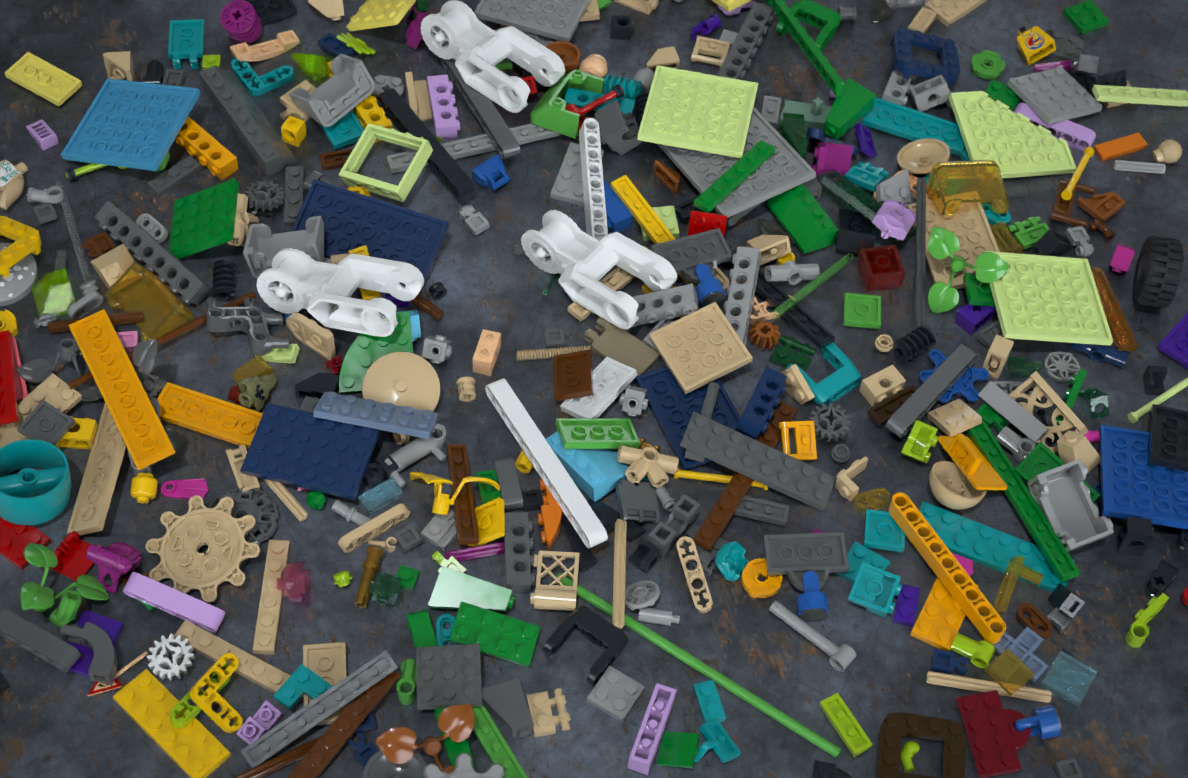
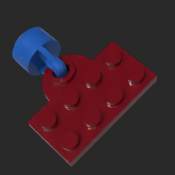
M998 690L956 698L957 708L978 778H989L1020 772L1021 765L1016 751L1023 749L1027 745L1029 737L1038 736L1040 740L1058 737L1061 734L1059 714L1053 705L1033 708V717L1026 718L1019 711L1003 709Z

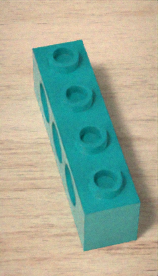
M568 88L564 101L566 106L575 104L578 108H582L605 94ZM615 97L587 112L584 116L595 118L594 114L615 100L622 105L620 110L623 112V115L628 112L634 115L635 100L621 97L617 99Z

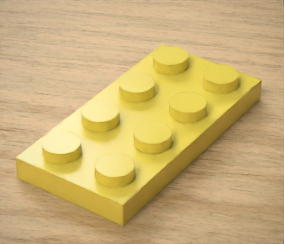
M27 52L5 72L6 78L57 106L62 105L82 86L81 80L30 52Z

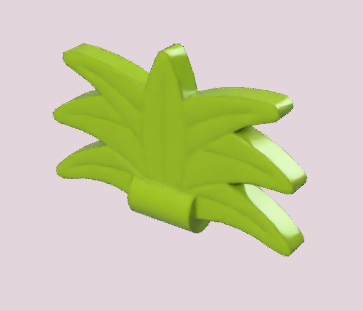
M348 32L346 35L341 33V35L338 34L336 37L346 43V46L352 47L360 54L363 52L369 55V53L375 54L376 52L366 46L364 41L354 38Z

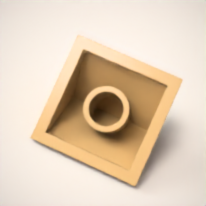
M130 51L106 52L103 54L108 79L136 82Z

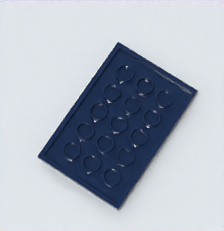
M668 366L636 376L635 382L638 387L647 389L646 399H649L648 406L675 456L679 458L682 469L689 470L711 462L712 460L705 458L704 463L685 458L686 448L679 446L692 413L701 414L709 383L685 394ZM718 378L712 381L719 384L720 389L711 420L735 430L741 417Z
M267 403L240 469L241 473L355 500L380 430L313 417L314 413Z

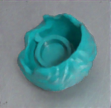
M736 541L724 544L717 552L715 558L717 568L725 579L729 581L738 580L748 563V559L744 555L746 550Z

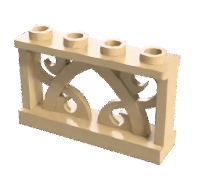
M1035 371L1030 375L1029 379L1010 393L1009 396L1014 400L1018 398L1028 400L1027 404L1025 402H1019L1018 404L1022 405L1032 415L1034 406L1043 409L1054 405L1057 407L1052 414L1053 426H1048L1049 431L1037 442L1038 444L1041 441L1057 456L1059 454L1058 445L1048 447L1045 443L1047 438H1051L1053 443L1055 439L1053 434H1058L1060 439L1063 436L1062 432L1076 428L1075 433L1083 436L1089 431L1039 373ZM1037 384L1030 397L1023 394L1033 385ZM1042 397H1046L1047 402L1041 404L1037 402V399L1041 401ZM1057 416L1064 417L1063 421H1059L1060 425L1056 423Z

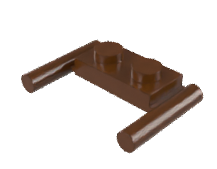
M1060 179L1050 219L1086 228L1088 221L1070 217L1076 190L1094 194L1095 188L1077 183L1072 191L1071 199L1064 200L1061 197V193L1066 189L1070 181Z

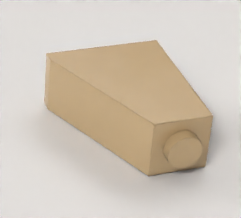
M1068 430L1057 441L1059 458L1065 464L1081 459L1089 473L1100 462L1101 456L1083 435Z

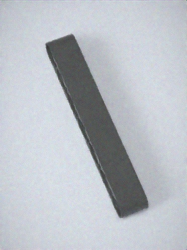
M963 343L959 345L890 417L885 427L900 438H903L913 428L916 420L919 421L977 359L978 354Z

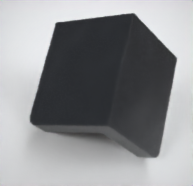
M1147 366L1143 374L1145 395H1161L1165 392L1163 381L1168 373L1167 366Z
M641 538L638 541V548L628 557V562L647 574L659 561L660 551Z
M1059 583L1048 598L1056 607L1074 618L1085 603V601L1061 583Z

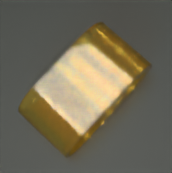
M256 356L238 367L233 372L232 378L239 384L240 380L247 376L252 378L254 376L262 377L263 375L272 374L273 368L261 356Z

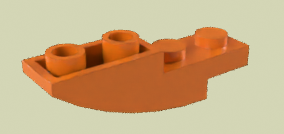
M539 479L540 490H544L545 495L542 496L543 505L541 506V513L537 514L538 524L543 526V531H541L542 543H546L547 550H551L560 531L562 509L543 480Z

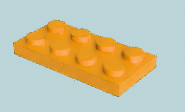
M938 577L910 636L940 650L949 651L966 614Z

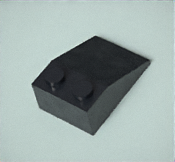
M839 208L837 218L839 232L835 240L836 250L842 253L853 252L860 256H872L876 239V229L872 223L874 214Z

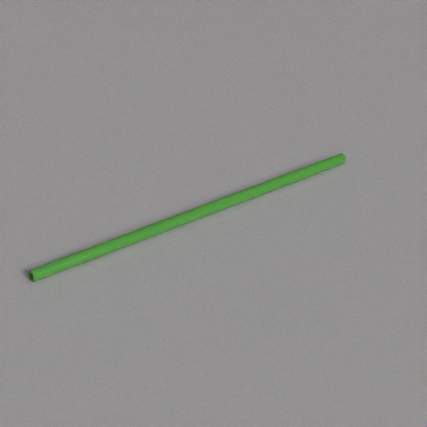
M558 573L556 578L562 575V573ZM564 577L560 581L564 586H573V580L568 577ZM577 584V596L613 618V605ZM625 614V626L837 758L841 748Z

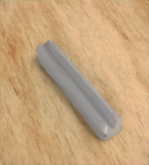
M1115 160L1113 163V169L1119 171L1164 174L1166 166L1163 163Z

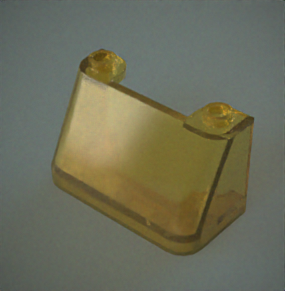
M995 161L938 162L933 166L926 193L942 216L953 215L959 211L961 203L992 202L991 207L995 213H1007L1009 200L1000 168Z
M135 261L104 294L109 299L108 304L114 309L119 308L124 312L142 310L144 320L134 323L141 329L140 333L142 336L140 338L143 341L157 339L187 324L194 317V314L154 273Z

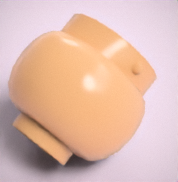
M598 54L589 55L581 62L579 70L603 79H605L608 73L605 58Z

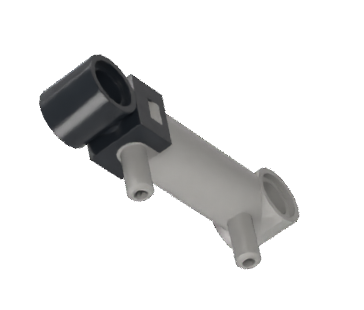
M436 424L430 439L418 437L390 455L388 453L383 454L376 459V463L368 464L364 474L365 486L368 489L377 490L383 486L384 479L387 483L394 480L399 487L405 486L406 482L399 472L431 452L440 462L445 461L446 456L441 451L447 444L445 427Z

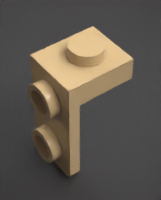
M866 456L861 460H855L850 468L841 470L836 476L835 487L839 490L841 496L847 498L850 502L857 498L859 487L851 479L866 468L868 462Z

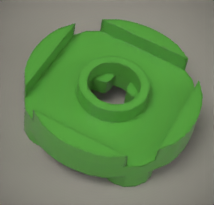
M984 50L979 54L976 53L973 55L970 64L972 75L996 81L1004 71L1005 61L1004 59L1002 61L1000 55L994 51Z

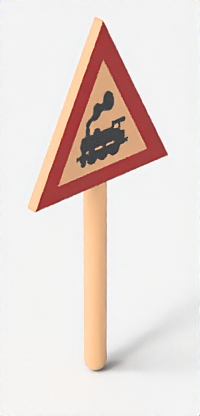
M145 651L116 673L112 686L95 682L87 697L121 688L122 685L116 678L147 656L148 652Z

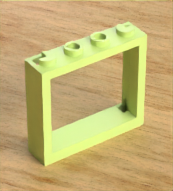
M368 123L341 169L339 177L347 186L355 187L357 184L358 187L364 186L365 190L371 193L404 202L433 149L429 141L423 137H415L410 133H401L393 128L387 129L381 125L376 126ZM376 139L418 150L398 186L356 174Z

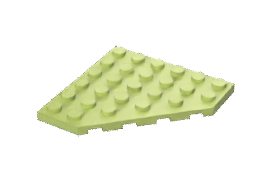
M984 91L950 93L949 100L977 180L1075 172L1076 165L1066 140L1061 137L1060 139L1051 135V131L1041 125L1037 127L1029 122L1030 119L1019 112L1016 114L1009 110V106L999 100L994 101L989 98V94Z

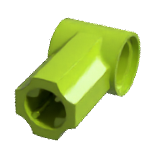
M957 633L950 650L969 658L976 667L985 669L992 659L995 647L987 641L977 642Z

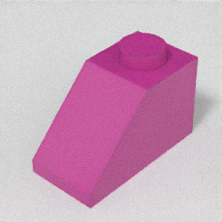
M1117 243L1110 261V266L1113 267L1112 270L1123 273V270L1127 272L1135 249Z

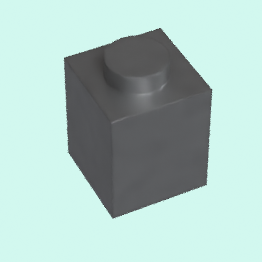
M1081 53L1073 56L1070 62L1071 72L1082 75L1097 74L1099 57Z

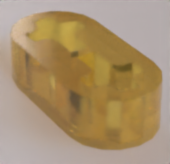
M877 488L860 493L855 497L854 509L859 513H865L866 509L877 510L884 508L889 503L890 493L885 488Z

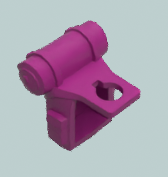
M123 542L112 543L106 548L101 544L98 546L92 544L87 550L86 558L98 564V580L107 591L115 593L119 578L140 565L141 552ZM107 574H111L110 578L113 581L111 586L104 582V576Z

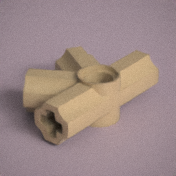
M238 193L234 236L232 241L227 242L229 245L245 247L250 225L259 224L258 217L247 213L248 197L245 194Z
M620 445L617 455L618 462L630 465L625 471L627 480L631 483H639L647 475L652 486L655 488L662 487L668 483L669 478L666 472L675 474L679 461L677 457L658 453L653 447H645L642 450Z

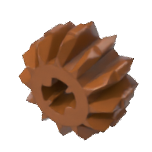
M766 318L763 322L757 320L756 324L752 323L750 326L748 338H750V344H755V349L761 347L762 351L765 348L771 350L772 346H776L778 339H780L779 328L774 325L773 321L768 323Z

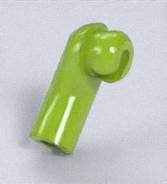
M913 741L905 743L901 750L900 760L905 773L915 770L911 758L919 752L920 747L918 743Z

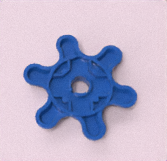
M933 349L930 351L929 358L935 365V368L920 372L919 378L922 383L948 358L940 350ZM970 366L938 401L946 404L951 400L952 395H962L971 403L979 399V392L974 388L973 383L988 379L989 372L985 368H973Z

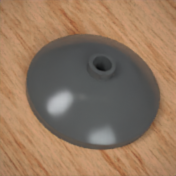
M380 750L367 762L363 778H425L423 770L427 764L423 757L414 750L412 758L403 764L392 763Z

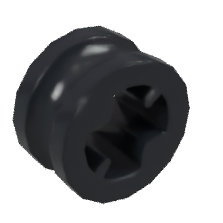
M436 282L429 287L428 292L434 300H439L447 294V289L442 282Z

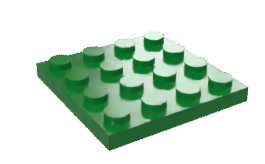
M235 178L174 201L168 251L176 258L181 259L233 240L239 182Z

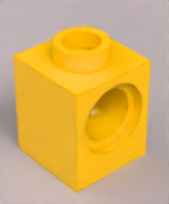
M289 115L281 126L283 141L299 147L307 136L305 121Z

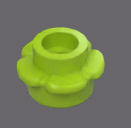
M348 570L333 575V584H338V587L350 584V579L353 576H350Z

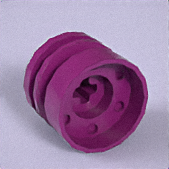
M234 0L222 9L220 21L229 37L235 43L241 44L246 42L251 44L260 37L262 22L249 2Z

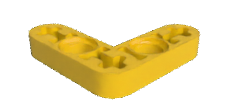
M233 653L222 655L190 689L191 699L226 733H234L241 728L243 723L240 714L216 692L239 665L238 658ZM227 660H230V666L222 670L221 667L224 666ZM213 672L219 676L218 683H213L210 680V673ZM206 685L208 688L203 692V695L199 696L197 693ZM213 702H217L221 706L220 713L212 710L211 705ZM225 712L228 713V714L225 715L224 718H221V717H220V716L223 715ZM231 719L235 721L233 726H229Z

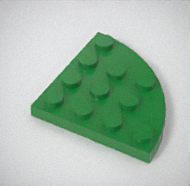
M409 311L396 313L398 325L391 335L378 337L361 333L355 339L342 363L339 394L362 392L366 372L379 358L394 352L413 353Z

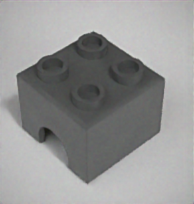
M615 100L596 112L594 116L599 124L600 141L603 144L606 143L612 152L616 151L618 154L623 155L642 143V141L637 140L639 129L635 116L630 112L623 115V112L620 110L622 105Z

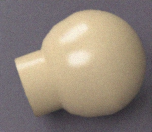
M1165 140L1159 145L1158 149L1152 151V156L1156 163H1175L1182 155V147L1175 140Z

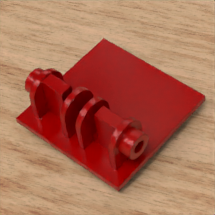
M691 210L688 236L720 228L724 237L727 216Z
M72 531V533L69 532L67 534V537L54 552L58 559L57 566L49 568L77 582V578L80 575H85L94 563L86 558L87 550L91 544L78 538L80 535L76 531Z

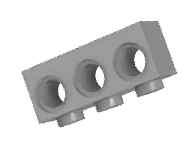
M897 69L893 70L882 99L906 106L908 101L907 94H911L910 87L913 86L911 83L916 82L917 76L911 74L909 79L903 78V73Z

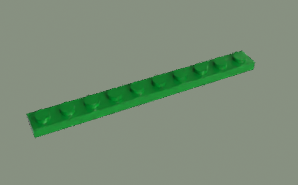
M766 0L836 97L841 96L844 87L843 79L839 78L835 68L829 64L827 57L823 56L820 48L814 44L813 38L809 37L806 29L800 25L798 18H795L791 8L786 6L784 0Z
M983 420L982 424L966 430L976 447L1008 486L1004 490L1005 494L1060 582L1078 577L1080 574L1079 569L1020 476L1013 471L1015 468L986 422Z

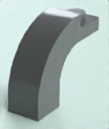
M87 621L83 629L75 624L70 626L63 624L60 630L63 641L86 646L94 652V657L88 670L91 681L112 686L117 673L118 662L112 641L107 633L97 625Z

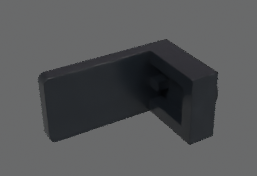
M1125 69L1103 75L1092 73L1085 75V87L1088 92L1093 93L1092 88L1094 85L1127 86Z

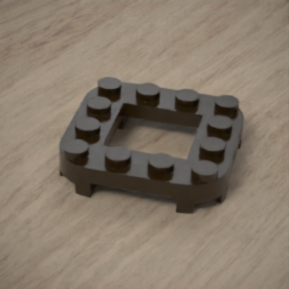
M904 712L889 713L883 720L878 732V758L875 778H938L900 772L902 736L941 741V745H943L941 778H965L966 737L960 723L944 718Z

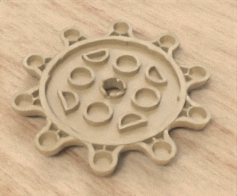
M196 495L189 499V510L185 515L177 516L171 511L162 514L160 520L166 527V534L162 538L148 540L145 548L149 553L158 554L161 558L159 565L150 571V579L157 582L168 578L172 579L174 582L173 589L188 594L193 589H198L201 592L202 599L210 603L216 600L217 588L221 583L228 581L234 586L244 584L246 577L239 569V566L245 559L258 557L260 547L256 543H249L245 540L246 533L255 526V518L252 515H245L239 519L233 518L231 516L234 506L232 498L223 497L216 507L207 508L204 505L203 498ZM203 545L208 546L206 554L198 552L199 548Z

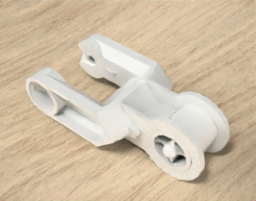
M449 0L442 6L441 15L430 14L421 22V34L429 49L440 58L448 60L454 58L456 60L455 65L466 84L512 113H518L528 105L527 98L531 90L521 78L517 76L510 77L495 67L507 57L532 73L533 77L541 85L551 87L558 82L565 74L562 60L553 51L513 26L492 30L478 21L472 9L462 1Z
M550 210L546 212L542 218L543 228L540 231L528 230L521 238L523 250L534 265L549 274H561L558 282L573 301L622 329H629L637 322L639 317L636 315L639 305L627 293L622 291L616 292L599 282L614 265L643 280L655 292L669 289L677 280V273L669 261L618 232L606 234L595 239L581 231L577 224L561 211Z
M285 248L274 256L272 268L260 274L256 286L263 301L269 307L281 313L290 314L299 312L304 308L325 327L386 337L391 335L398 325L396 305L384 298H374L368 301L351 298V295L356 288L390 293L396 299L411 301L415 299L424 286V278L418 268L405 262L350 254L337 264L315 261L298 249Z

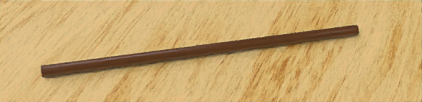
M252 291L222 307H239L243 305L245 298L249 297V301H251L250 298L255 299L256 296ZM206 314L157 338L158 346L206 323ZM133 351L127 353L129 360L133 359ZM90 371L68 382L67 385L70 389H74L94 379Z

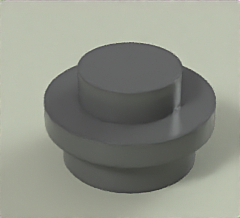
M838 444L833 447L831 457L835 462L845 463L850 459L851 453L846 445Z

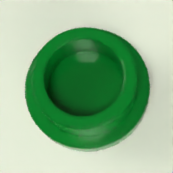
M314 491L307 494V503L311 508L320 510L324 507L326 499L321 492Z

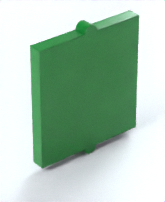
M664 731L661 745L658 747L660 751L657 765L693 768L695 756L699 752L697 747L700 734Z

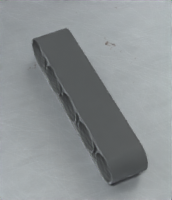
M5 608L0 610V636L64 672H68L81 656V653L67 642Z

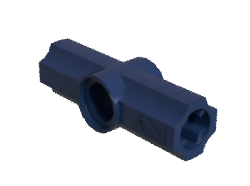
M1071 343L1069 347L1088 354L1089 358L1094 362L1107 361L1120 367H1124L1129 352L1109 345Z

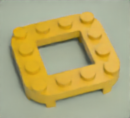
M0 216V236L3 235L15 240L14 243L0 252V275H3V278L10 275L9 268L28 254L38 255L41 252L42 242L39 231L35 228L6 216Z

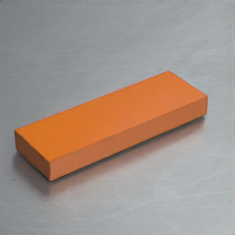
M1138 132L1095 145L1093 149L1103 162L1146 149L1148 144Z

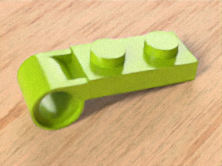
M1162 593L1158 598L1154 596L1147 603L1148 608L1146 610L1140 609L1134 618L1137 620L1131 625L1125 636L1129 646L1134 648L1142 646L1149 635V628L1146 624L1165 606L1169 599L1167 595Z

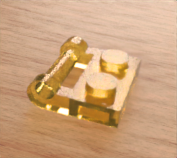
M1005 222L990 226L1000 252L1022 253L1024 248L1016 242ZM999 233H1002V234H1003V236L1005 237V239L1007 240V242L1010 244L1011 247H1009V246L1006 244V242L1004 241V239L1002 238V236H1001Z

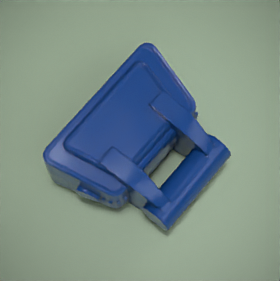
M499 155L493 156L472 170V181L483 187L487 186L493 191L511 180L506 174L505 166Z

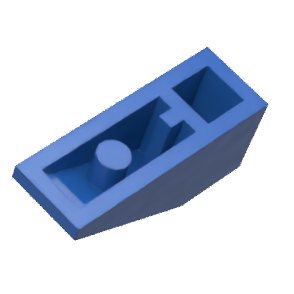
M604 179L607 230H610L611 233H619L632 227L633 215Z

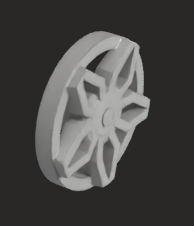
M1051 352L1044 361L1045 373L1057 382H1070L1072 376L1068 377V374L1075 373L1077 375L1080 370L1078 361L1069 352Z
M645 580L630 585L625 589V606L630 610L653 606L660 596L658 584Z

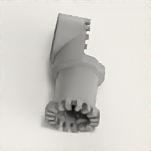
M52 186L44 190L30 187L29 191H27L29 193L27 194V201L30 203L55 204L54 202H56L57 204V202L60 203V201L64 200L63 190L59 186Z

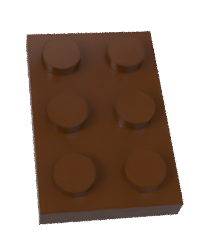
M590 350L553 356L555 401L593 395L592 354Z

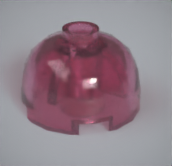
M306 561L289 563L281 571V578H277V589L282 590L283 596L294 603L309 602L310 599L309 596H306V591H310L308 570L303 568V566H306Z

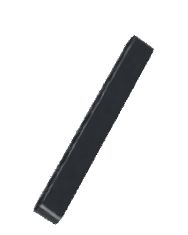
M394 88L377 95L380 107L383 108L384 112L402 133H410L415 137H423L429 141L433 152L427 163L457 199L475 191L471 179Z

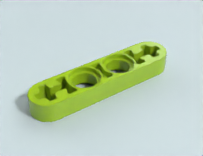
M224 664V666L221 667V669L224 670V669H226L229 665H228V664ZM213 672L210 673V680L213 683H218V675ZM231 675L216 690L217 693H219L224 688V686L230 681ZM201 688L197 694L199 696L203 695L204 690ZM190 691L170 711V723L176 728L187 726L202 710L198 705L191 706L188 703L191 699ZM184 713V718L176 719V715L181 716Z

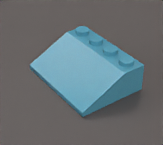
M558 431L546 438V441L574 483L593 502L598 501L615 489L621 479L627 480L625 471L630 465L617 461L619 449H564Z

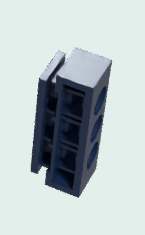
M766 366L735 430L755 440L760 432H765L769 424L766 422V419H771L775 411L772 407L776 408L781 399L778 394L782 395L787 387L784 384L787 378L786 375Z

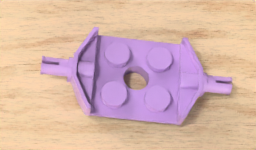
M894 199L885 200L872 223L882 231L881 237L883 239H887L890 236L904 240L916 220L914 211L907 209L906 203L903 206L904 202L899 204Z

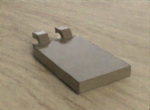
M602 317L596 321L597 325L595 327L602 333L600 336L590 328L584 333V341L592 346V352L603 359L609 357L636 369L637 376L645 374L660 358L658 352L626 330L614 324L610 325L609 321Z

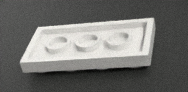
M606 357L592 371L593 395L567 399L560 405L561 411L575 418H598L638 375L637 370Z

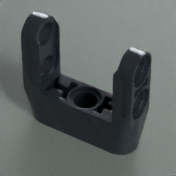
M581 605L565 618L546 641L542 651L549 656L557 653L572 633L576 631L604 650L590 668V673L586 678L589 684L595 686L609 665L612 666L628 641V637L622 630L588 607Z

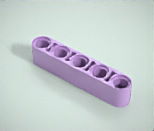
M1019 103L1014 111L1016 114L1019 112L1029 118V122L1037 127L1041 125L1051 131V135L1058 139L1061 137L1066 140L1068 146L1080 151H1084L1086 147H1091L1096 138L1093 130L1069 120L1048 125L1026 103Z
M132 572L123 589V592L130 597L214 633L217 632L226 614L215 606L136 572Z

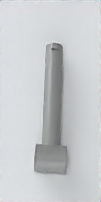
M777 600L770 606L769 611L830 656L829 663L837 671L843 672L856 658V653L850 646L842 644L840 647L836 646Z

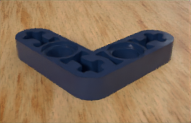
M812 127L808 128L806 134L808 142L817 145L818 141L848 144L825 137L823 131ZM851 145L853 148L852 156L856 157L859 148Z

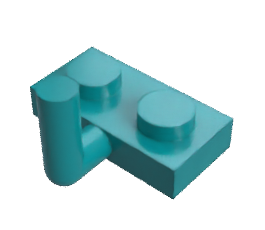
M717 719L701 725L699 730L707 741L703 742L697 749L699 752L696 754L694 762H699L704 754L712 748L723 763L740 756L741 751Z

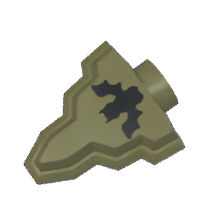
M267 374L262 377L254 376L252 378L247 376L240 380L238 384L241 392L239 395L240 403L251 410L260 412L265 401L268 399L269 392L277 381L275 374Z

